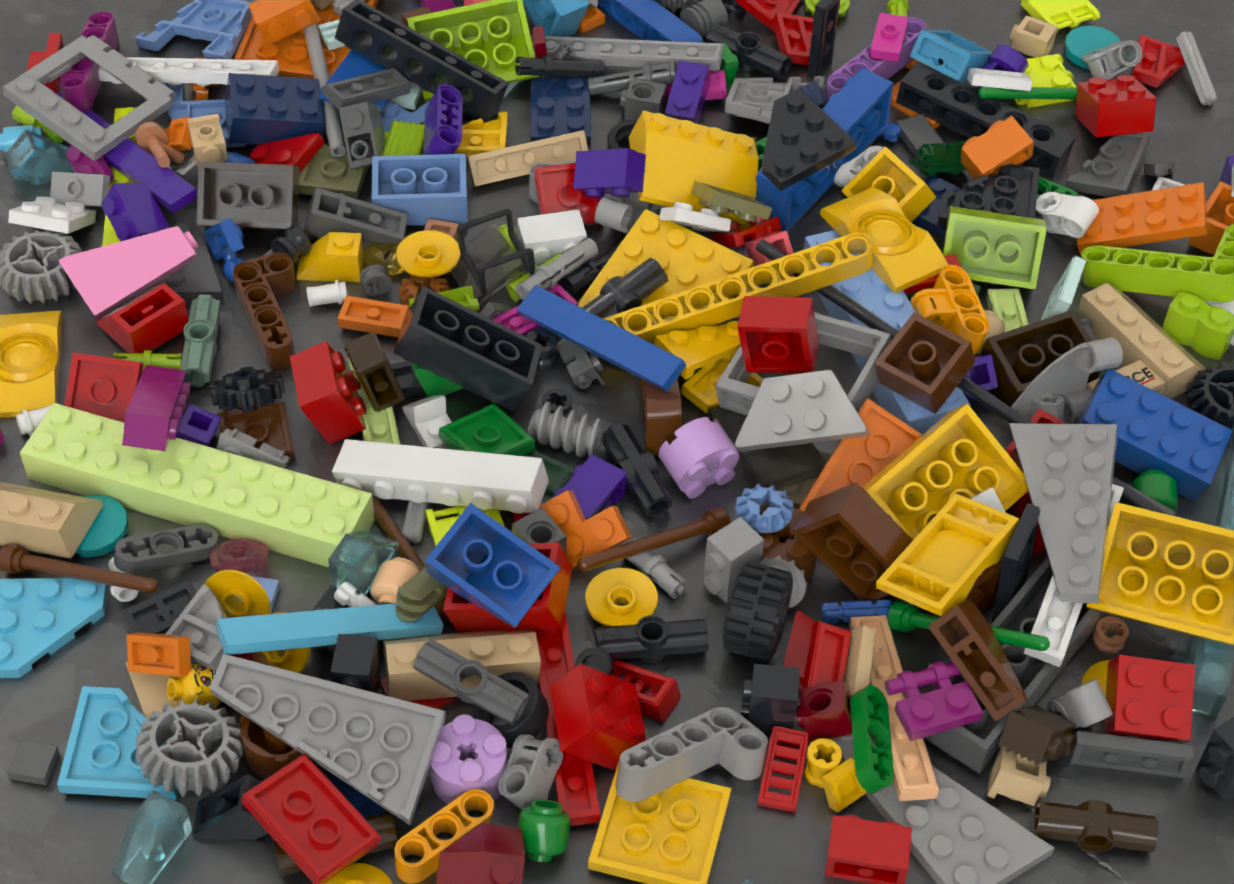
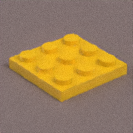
M618 762L588 860V869L646 884H708L732 788L688 778L645 800L631 802L623 799L616 792Z

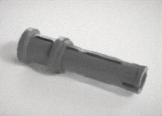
M672 59L667 64L651 66L649 63L645 64L640 70L593 78L589 77L590 94L595 96L623 91V89L628 90L632 78L666 85L673 84L677 71L676 61Z

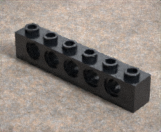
M361 0L353 1L342 10L334 39L342 42L347 48L358 51L367 56L372 62L381 64L388 69L395 68L402 76L417 84L424 91L435 94L438 87L442 84L453 86L462 95V110L476 120L481 118L486 123L499 112L509 84L507 81Z
M917 62L901 80L896 103L920 115L923 114L924 117L936 121L969 139L974 136H981L995 122L999 120L1004 121L1013 116L1034 141L1032 157L1021 164L1040 168L1039 173L1051 179L1057 175L1069 159L1076 137L997 99H982L979 97L978 90L933 68Z

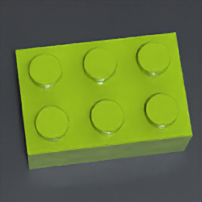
M950 206L942 254L943 256L955 254L961 267L969 275L970 280L1035 290L1047 231L1046 221Z

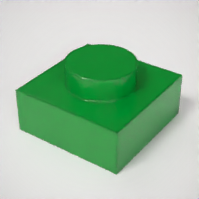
M723 43L724 54L719 71L724 70L726 85H730L735 80L736 71L739 69V62L737 56L732 54L726 43Z

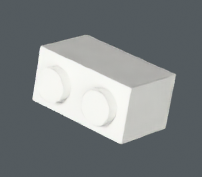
M579 209L517 218L518 241L523 250L530 248L534 251L535 265H541L557 254L562 255L582 242L583 239H587Z

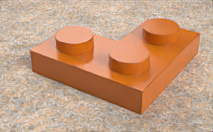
M567 490L540 505L539 509L543 508L567 536L566 555L572 564V570L577 568V562L581 557L616 547L632 538L617 506H611L586 520L571 490Z

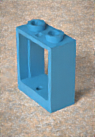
M921 29L910 57L957 81H968V69H981L984 64H989L988 58L992 51L949 30ZM939 59L943 60L942 65H939Z

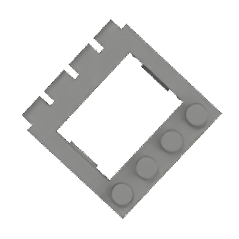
M82 35L3 86V96L93 161H96L135 134L141 124L152 122L172 108V100L175 98L176 93L160 81L155 82L153 76L139 66H133L132 61L116 50H110L111 47L95 35L88 38ZM87 57L147 101L104 129L44 86V84L52 82L69 71L71 66Z

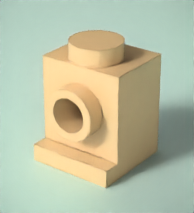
M1026 15L1020 25L1015 24L1011 31L1009 40L1013 42L1012 48L1032 57L1049 55L1053 50L1058 26Z
M213 114L187 119L197 167L198 161L224 162L228 160L219 115Z
M1006 747L1001 748L989 772L987 796L995 798L998 793L1012 800L1034 806L1037 799H1044L1049 790L1051 777L1046 776L1047 761L1035 765L1034 760L1028 761L1027 757L1021 758L1020 753L1014 755L1013 750L1007 751Z

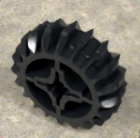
M1232 361L1228 366L1218 362L1215 367L1207 365L1203 372L1199 371L1188 390L1187 408L1233 430L1230 438L1234 443V404L1232 403L1234 401V362Z

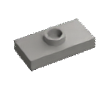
M52 172L50 197L54 198L55 203L58 204L77 202L85 206L102 207L101 203L109 192L110 176Z

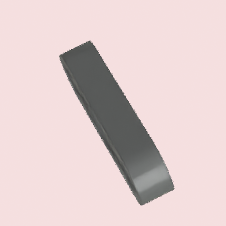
M195 524L126 537L119 540L115 546L114 564L122 572L138 573L205 560L214 555L218 534L208 525ZM160 544H170L176 550L172 553H163L156 547Z

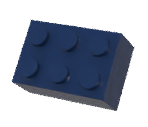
M229 73L224 97L228 142L259 145L319 133L322 136L325 120L322 99L319 98L321 92L319 79Z

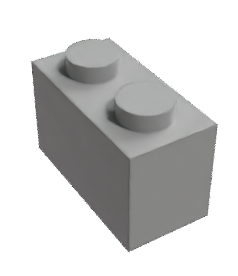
M741 517L707 538L703 581L709 592L713 595H718L726 604L730 602L736 579L747 561L755 563L762 561L764 539Z

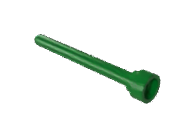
M982 87L979 89L978 94L982 99H1076L1077 88L1031 87V91Z
M896 601L890 607L888 624L891 629L902 632H909L917 627L929 629L928 626L939 619L940 616L920 613L913 604ZM990 626L999 643L1038 651H1046L1050 647V641L1045 636Z

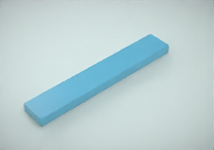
M398 603L222 618L217 620L216 631L224 653L232 655L336 645L338 634L376 637L377 641L441 635L443 623L434 606L415 621H402L397 616L395 609Z

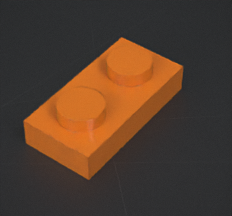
M346 295L337 318L338 328L399 337L409 306Z
M141 632L126 634L128 672L175 677L187 676L191 672L190 637Z

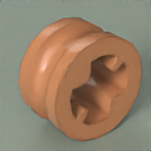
M1114 616L1103 617L1097 622L1093 634V642L1103 652L1117 653L1125 646L1129 635L1128 626L1120 618ZM1109 631L1114 632L1116 634L1113 636V638H1109L1106 636L1109 633Z

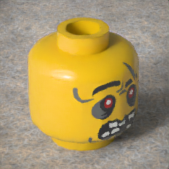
M191 664V672L187 676H173V678L168 680V699L173 701L176 707L180 698L185 704H192L197 697L200 705L203 706L212 701L216 710L219 704L223 702L212 695L210 691L216 671L201 664Z

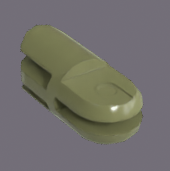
M424 567L398 588L396 599L398 605L395 608L397 616L405 622L417 620L446 597L448 587L428 574L426 567Z

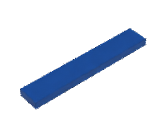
M537 285L534 286L517 308L520 316L665 392L669 390L687 366L683 359Z

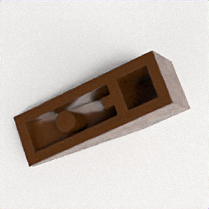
M972 600L956 605L928 626L995 722L1028 700L994 631Z

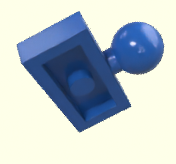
M231 218L204 230L202 233L214 260L216 261L224 257L226 261L223 266L224 275L227 279L234 282V267L245 261L243 258L237 257L236 251L243 249L244 246L242 244L243 234L239 226L233 224Z

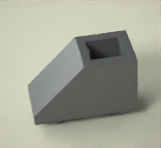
M367 101L339 108L350 169L372 165V156H382L385 138L380 107Z

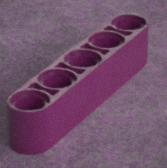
M102 11L93 13L88 17L79 37L83 35L85 38L95 35L111 47L110 50H116L119 45V38L114 15L110 12ZM87 57L71 66V69L62 74L59 80L62 98L81 112H86L92 107L103 82L99 80L97 71L100 66Z

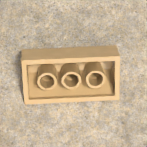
M1106 283L1082 295L1077 312L1078 318H1088L1092 321L1094 325L1093 331L1098 339L1113 337L1118 340L1123 351L1122 367L1141 360L1166 381L1164 396L1172 399L1188 391L1198 372H1203L1206 369L1124 292Z
M0 482V545L4 546L9 543L23 546L25 550L72 559L102 509L103 503L101 500Z
M533 630L464 632L383 640L389 697L404 701L458 697L455 692L413 668L417 654L424 643H427L430 638L468 660L479 661L485 666L487 671L496 676L506 673H522L530 677L539 688L541 661L536 632ZM470 675L465 677L461 685L468 689L475 688L481 683L482 679L478 676Z

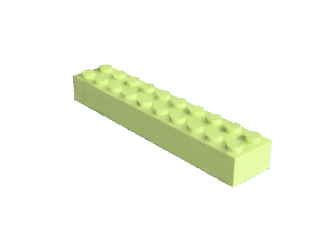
M57 403L52 404L20 451L29 480L84 496L95 494L109 496L119 501L125 508L182 525L205 524L212 527L220 536L339 571L344 568L358 547L362 545L375 520L372 493L179 438L169 440L166 451L124 446L122 442L125 423Z

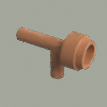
M146 122L137 128L135 132L137 145L150 155H154L160 167H168L170 160L177 164L183 162L185 154L167 145L168 137L161 125L155 122Z

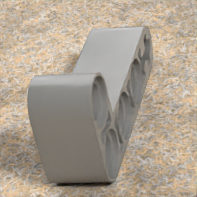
M727 707L711 709L621 753L616 792L625 800L639 802L718 763L739 779H757L763 771L768 744L767 737L737 711Z

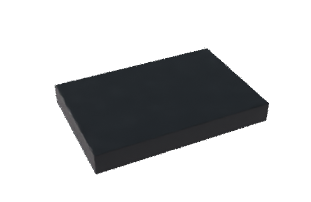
M1027 503L1003 556L991 623L994 622L1019 592L1027 579L1041 512L1038 506Z

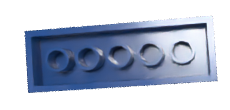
M862 68L854 77L851 76L847 79L844 87L837 94H833L822 109L856 141V150L783 191H780L762 174V167L760 168L756 176L757 195L755 199L772 208L769 217H779L782 228L780 231H787L788 233L834 184V178L839 168L844 163L851 161L864 152L888 127L893 82Z

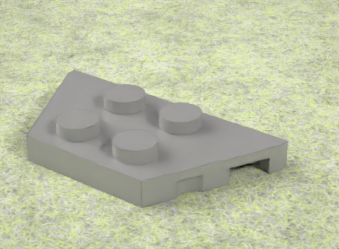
M823 370L764 378L736 439L735 447L739 452L864 437L869 436V430L833 371Z

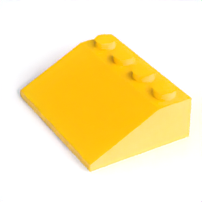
M642 111L629 136L630 149L646 155L643 192H638L639 200L666 207H674V202L693 205L692 211L701 213L702 208L709 209V206L699 203L701 198L691 193L695 181L750 196L754 199L756 198V176L759 158L754 138L744 134L723 131L716 127L695 124L689 120L671 118L661 113ZM729 211L728 214L720 213L719 216L731 219V222L738 221L739 224L749 222Z
M968 403L949 411L862 487L912 539L918 536L955 493L970 499L984 490L993 487L1006 511L1028 491L1024 473Z
M1115 502L1106 536L1099 603H1087L1086 607L1234 646V530Z

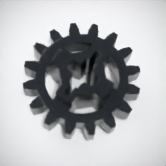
M253 366L243 367L239 371L228 373L222 376L223 380L213 381L214 385H210L214 406L219 405V409L227 407L230 410L240 409L242 412H252L258 407L273 403V399L282 398V394L285 393L281 373H276L275 370L265 372V369L256 370L253 369Z

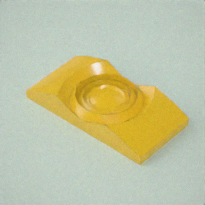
M871 187L821 209L820 215L841 237L859 232L864 233L870 238L873 254L871 269L894 293L940 274L942 268L948 265L929 232L914 226L906 218L897 200L882 190Z
M62 310L0 315V418L16 417V415L22 414L21 410L24 409L29 412L51 406L53 403L58 404L63 323Z
M955 493L876 581V588L934 614L943 616L956 605L966 600L976 579L986 568L998 563L1011 541L1019 523V518Z

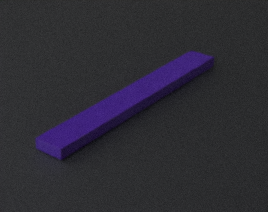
M59 92L57 95L62 98V94ZM90 109L82 112L104 129L111 126ZM129 138L103 155L108 164L133 183L146 182L154 199L173 213H176L197 198L198 192L194 186L168 167H160L155 157Z

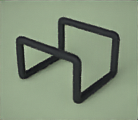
M510 209L494 212L460 224L457 227L461 256L481 293H485L487 290L484 270L521 258L529 274L532 276L535 273L534 251L530 248L523 250L514 233L513 215ZM506 216L508 234L517 252L481 264L476 271L466 252L463 230Z

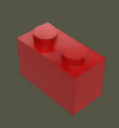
M833 815L824 876L871 884H905L909 868L912 827L901 826L893 821L875 822L863 820L855 815Z

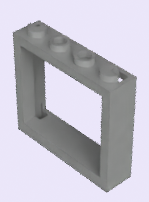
M814 312L819 344L869 358L848 394L849 399L858 412L863 402L867 398L869 399L879 381L874 363L891 342V334ZM741 345L715 386L720 408L748 415L760 387L746 383L752 372H746ZM832 440V441H833V442H836V443H839L840 440Z

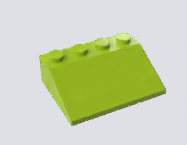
M490 0L407 18L409 28L508 83L540 77L531 75L517 76L515 72V65H520V63H516L518 56L535 58L522 0ZM423 90L424 100H431L434 94Z

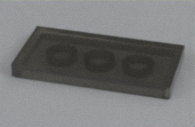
M719 405L708 408V418L710 421L714 422V419H716L735 446L736 439L747 415L720 408ZM812 443L739 452V459L760 486L769 488L773 484L776 490L817 478L827 462Z

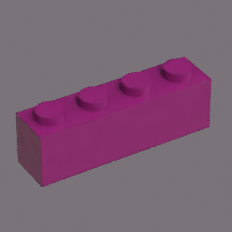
M145 365L126 410L122 445L166 451L169 440H176L177 430L181 425L182 415L185 413L186 403L189 402L191 383L185 382V370Z

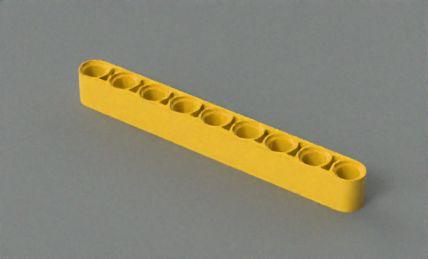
M851 233L604 318V320L654 345L656 335L668 334L674 330L686 331L698 329L700 326H713L739 317L744 296L797 297L864 274L869 271L873 264L872 243L870 238L864 233ZM854 252H863L861 255H852ZM826 262L832 263L829 266H821V264ZM793 273H800V274H801V275H799L798 277H790V276H789V275H791V274H793ZM761 284H770L765 288L758 287ZM733 294L739 295L738 297L733 299L727 298L728 296ZM700 305H707L704 309H696ZM668 316H676L672 320H664ZM637 327H645L641 331H633Z

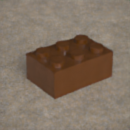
M856 482L809 501L792 531L860 600L871 601L890 595L877 589L876 581L914 540Z

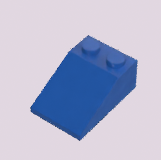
M472 503L467 506L425 560L426 572L454 593L514 628L518 626L561 569L557 564Z

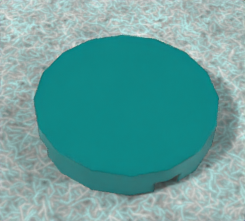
M1080 26L1067 34L1064 53L1073 64L1089 69L1087 62L1082 60L1084 55L1111 43L1119 42L1120 39L1113 32L1102 27Z
M97 494L83 496L85 498L101 500L103 507L75 553L84 558L104 556L115 550L117 542L125 534L127 536L129 524L126 510L119 501L109 496Z

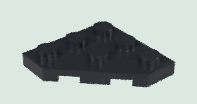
M798 88L774 101L762 161V174L780 191H783L856 150V141Z
M1007 164L999 168V172L990 177L984 175L967 183L965 189L956 193L950 191L943 194L937 225L947 227L950 206L1035 218L1040 168Z

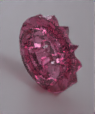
M238 538L226 541L215 547L210 553L211 567L215 568L216 572L237 570L244 573H257L260 567L267 565V547L261 542L251 539Z

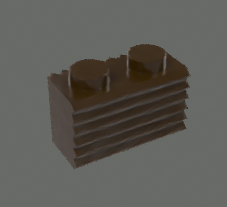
M369 333L345 345V352L375 412H380L404 400L405 396L375 333Z
M1036 705L1017 711L1014 710L1008 717L999 746L1000 748L1006 747L1007 751L1013 750L1014 755L1020 753L1021 758L1027 757L1028 761L1034 760L1035 765L1051 759L1056 761L1060 756L1064 755L1067 757L1072 752L1077 738L1073 734L1076 724Z

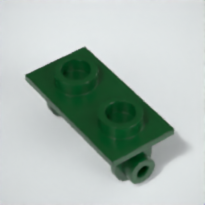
M965 142L946 143V146L942 143L923 144L917 150L918 159L909 160L908 163L919 168L920 173L928 176H936L938 172L960 174L962 170H967L961 163V148Z

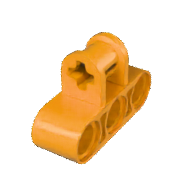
M946 265L942 268L934 288L917 292L911 299V305L913 310L922 317L971 342L973 356H975L983 344L990 329V324L967 272L959 266Z
M471 789L401 837L395 846V872L398 878L409 884L425 880L438 870L439 855L442 851L482 823L493 825L494 801L491 795L484 790ZM472 810H479L484 815L474 818L467 813ZM441 832H447L452 834L453 837L449 840H441L436 835ZM408 855H417L422 858L417 863H408L404 860Z

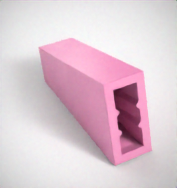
M176 226L66 256L58 261L94 316L100 319L198 259L194 250L199 246L189 231L182 233L180 228Z

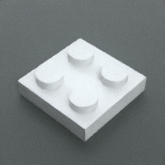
M36 197L35 201L22 202L21 206L9 210L8 223L69 234L95 223L96 211L85 209V205L82 203L67 202L64 205L55 203V199L51 197Z

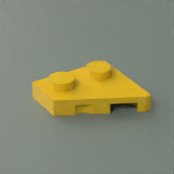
M508 112L498 113V119L483 123V120L480 118L462 125V142L454 154H466L467 157L506 148Z

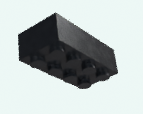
M423 286L406 314L393 353L408 362L415 363L433 372L439 377L462 386L467 391L474 392L494 402L498 406L515 412L533 385L542 345Z

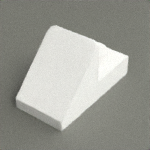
M433 395L402 406L404 414L424 447L451 449L439 438V428L452 423L446 413V398L444 395Z

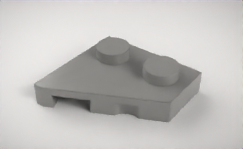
M203 584L165 635L190 637L191 660L217 671L221 658L225 653L216 631L218 619L227 618L215 593L207 585Z

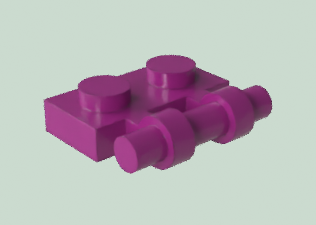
M942 661L929 664L928 669L912 673L910 670L898 673L897 678L885 681V689L889 696L902 693L905 698L896 702L894 710L910 741L981 720L983 711L967 681L952 685L949 678L961 675L953 661L945 664ZM933 683L936 690L920 694L918 687Z

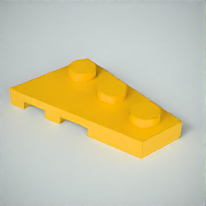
M730 321L727 324L717 326H700L698 329L686 331L674 330L668 334L656 335L654 345L683 359L687 366L680 375L684 379H688L694 375V370L700 367L708 370L715 366L716 360L721 358L731 360L741 345L737 328L738 321Z

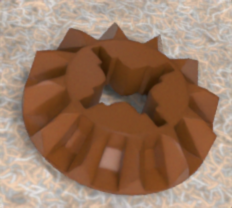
M411 274L410 279H402L401 288H399L400 301L403 305L409 306L410 309L409 299L416 298L419 289L421 290L423 286L430 287L431 290L437 293L450 290L447 279L440 278V276L419 277Z

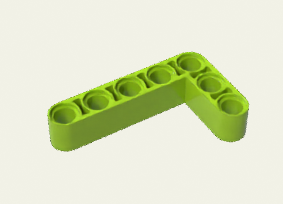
M1234 224L1225 229L1214 257L1109 246H1090L1081 253V258L1086 260L1082 271V281L1088 287L1097 288L1108 283L1120 291L1176 297L1179 292H1185L1205 301H1234Z

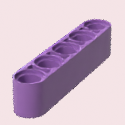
M908 18L899 62L870 58L871 45H869L836 70L827 80L826 101L828 102L833 94H837L844 87L847 79L851 76L854 77L862 68L885 79H889L914 59L910 57V54L921 29H926V23L919 18Z

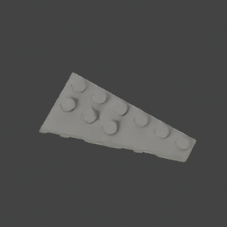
M1010 423L1011 434L1015 442L1032 505L1040 507L1039 510H1041L1038 524L1060 601L1099 603L1118 438L1117 424Z
M223 654L210 686L212 695L300 753H305L309 759L411 825L446 718L445 711Z
M868 732L871 741H872L873 744L876 746L875 741H874V738H873L872 735ZM853 734L830 739L840 746L842 751L840 764L850 757L854 759ZM933 766L932 769L939 788L937 799L899 801L894 782L892 785L876 793L867 792L865 794L886 821H893L901 826L912 827L910 851L937 884H1006L1052 856L1054 851L1053 846Z

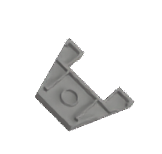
M814 76V82H818L823 92L825 77ZM772 77L735 78L725 101V112L737 117H745L770 124L774 101L810 82H801L800 77H789L786 83H772Z

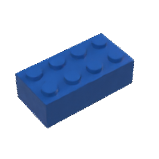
M1107 369L1094 386L1077 423L1117 424L1118 438L1115 461L1139 474L1150 469L1166 472L1177 482L1178 493L1194 502L1211 484L1233 431L1112 369Z

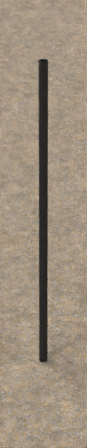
M764 239L760 240L756 246V250L770 260L787 256ZM793 273L792 275H794L795 277H798V276L801 275V274H800V273ZM832 285L816 290L871 329H878V331L891 334V341L899 332ZM966 376L958 384L957 388L1007 422L1035 424ZM1113 477L1112 484L1124 488L1121 500L1130 506L1164 514V511Z

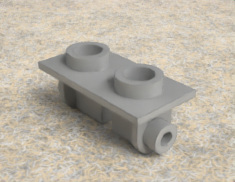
M227 428L224 433L220 434L216 448L218 450L286 469L290 461V457L285 455V451H281L264 442L260 449L255 448L257 439L238 431L236 428L233 431Z

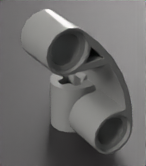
M638 192L630 193V197L622 198V202L604 196L597 206L595 222L628 234L645 209L660 215L661 208L666 206L639 200ZM686 226L685 228L692 230L693 227Z
M1109 337L1077 345L1045 368L1021 393L1011 408L1029 420L1041 409L1067 424H1077L1091 395V391L1086 389L1089 374L1120 366L1123 360V351L1120 343L1115 338Z

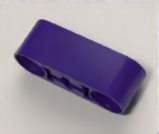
M440 85L425 108V155L454 154L462 142L463 98L461 93L451 85Z

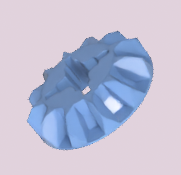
M758 483L754 489L745 488L743 494L737 497L736 515L737 518L741 517L756 532L773 533L783 529L791 521L793 501L787 498L786 490L777 491L773 484L769 488L761 487ZM763 502H769L770 507L763 512V515H760V506Z

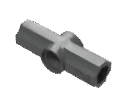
M431 638L427 643H424L413 664V668L416 671L455 692L463 702L475 704L512 726L519 720L530 699L529 694L487 671L485 666L479 661L468 660ZM475 675L482 679L481 683L475 688L468 689L461 685L465 677Z

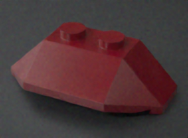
M482 823L440 853L436 884H522L525 860L522 829Z

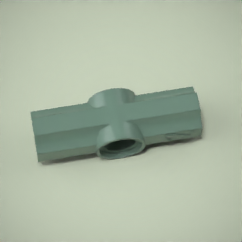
M199 295L197 299L192 300L189 321L184 327L185 345L180 370L186 371L185 382L191 383V387H203L206 382H210L213 358L218 352L216 339L221 303L211 295Z

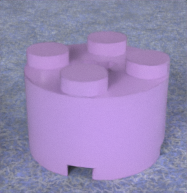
M708 417L695 419L680 427L674 432L677 438L670 445L666 440L659 450V458L680 490L690 499L701 495L706 487L717 482L718 485H724L731 481L735 476L733 469L738 463L740 456L716 419H714V422H711Z
M459 715L452 722L443 726L430 764L431 781L436 795L443 802L449 804L471 789H480L490 794L493 801H495L501 795L498 784L507 765L505 738L493 725L483 720L474 719L470 715Z

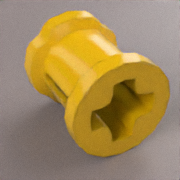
M821 738L816 739L809 745L807 750L808 761L804 769V776L811 785L824 788L821 777L840 764L842 751L836 742Z

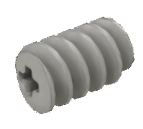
M547 401L542 409H537L534 412L527 434L534 440L537 438L538 442L542 445H546L550 441L551 447L554 449H559L563 445L564 451L569 454L576 448L577 456L583 458L587 453L589 457L591 455L597 456L601 445L603 429H601V418H597L591 426L589 425L588 414L585 413L580 421H576V410L572 409L567 417H563V406L559 405L556 411L551 413V403Z

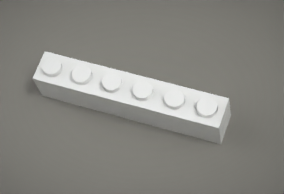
M345 439L332 470L337 484L372 493V495L381 499L411 500L416 503L431 502L447 506H468L472 503L482 510L498 509L514 513H533L539 510L549 481L542 458Z

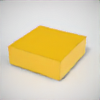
M851 757L821 777L829 808L837 813L867 793L857 780L855 760Z

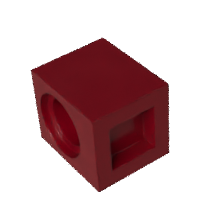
M844 680L800 689V705L796 709V718L799 727L806 728L812 742L821 738L831 739L852 735L851 694Z

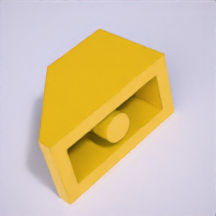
M327 233L311 245L309 253L305 256H300L296 275L297 280L330 282L339 280V282L361 283L360 274L363 271L364 265L362 233Z

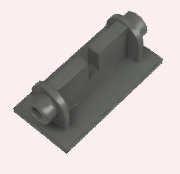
M557 336V350L564 363L568 364L566 367L574 385L584 389L589 387L591 381L596 378L602 386L605 385L600 374L604 367L598 356L593 353L590 354L589 351Z

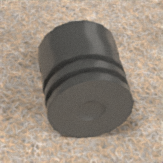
M702 0L683 9L680 14V20L694 29L703 38L708 35L710 28L715 23L726 27L728 15L721 0Z

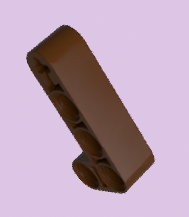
M276 252L243 261L233 269L237 299L266 364L273 370H286L291 367L290 356L295 354L293 338L275 297L286 295L295 289L296 281L293 260L286 253Z
M640 378L645 415V450H649L653 456H659V450L666 440L670 445L677 438L674 432L681 427L682 412L678 378L667 392Z

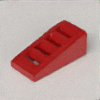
M614 659V672L612 676L619 678L622 675L624 676L623 680L632 684L636 682L641 714L664 723L681 698L676 679ZM650 689L647 695H645L644 693L646 692V690Z
M780 726L772 727L757 803L758 806L796 812L810 737L808 732ZM780 758L795 761L797 764L776 761L774 759ZM776 773L794 777V780L771 776V774ZM769 787L789 790L791 795L771 792L768 789Z

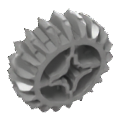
M37 228L35 233L28 234L24 231L23 236L20 238L12 236V243H4L3 250L0 251V285L2 289H5L8 296L16 297L18 302L26 299L30 305L36 300H40L43 304L47 299L51 298L57 301L58 296L61 294L69 296V290L76 289L58 260L81 253L82 249L73 240L72 236H66L61 232L54 233L50 230L40 232Z
M197 697L192 704H185L180 698L176 707L165 703L162 713L152 711L150 721H143L140 728L141 733L136 738V749H138L136 751V760L139 762V766H141L144 778L150 777V782L154 788L163 785L166 794H169L174 789H178L182 798L190 790H194L200 796L202 788L207 787L215 792L218 782L227 784L230 773L237 772L239 761L243 756V745H241L242 739L240 738L241 731L240 728H237L235 717H228L225 707L215 710L212 701L205 706L200 705ZM219 747V749L213 754V749Z

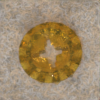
M369 243V247L364 248V263L366 267L375 264L382 265L387 269L388 276L404 272L398 264L396 256L397 247L400 243ZM388 251H393L394 253H391L387 260H385L384 254H387Z

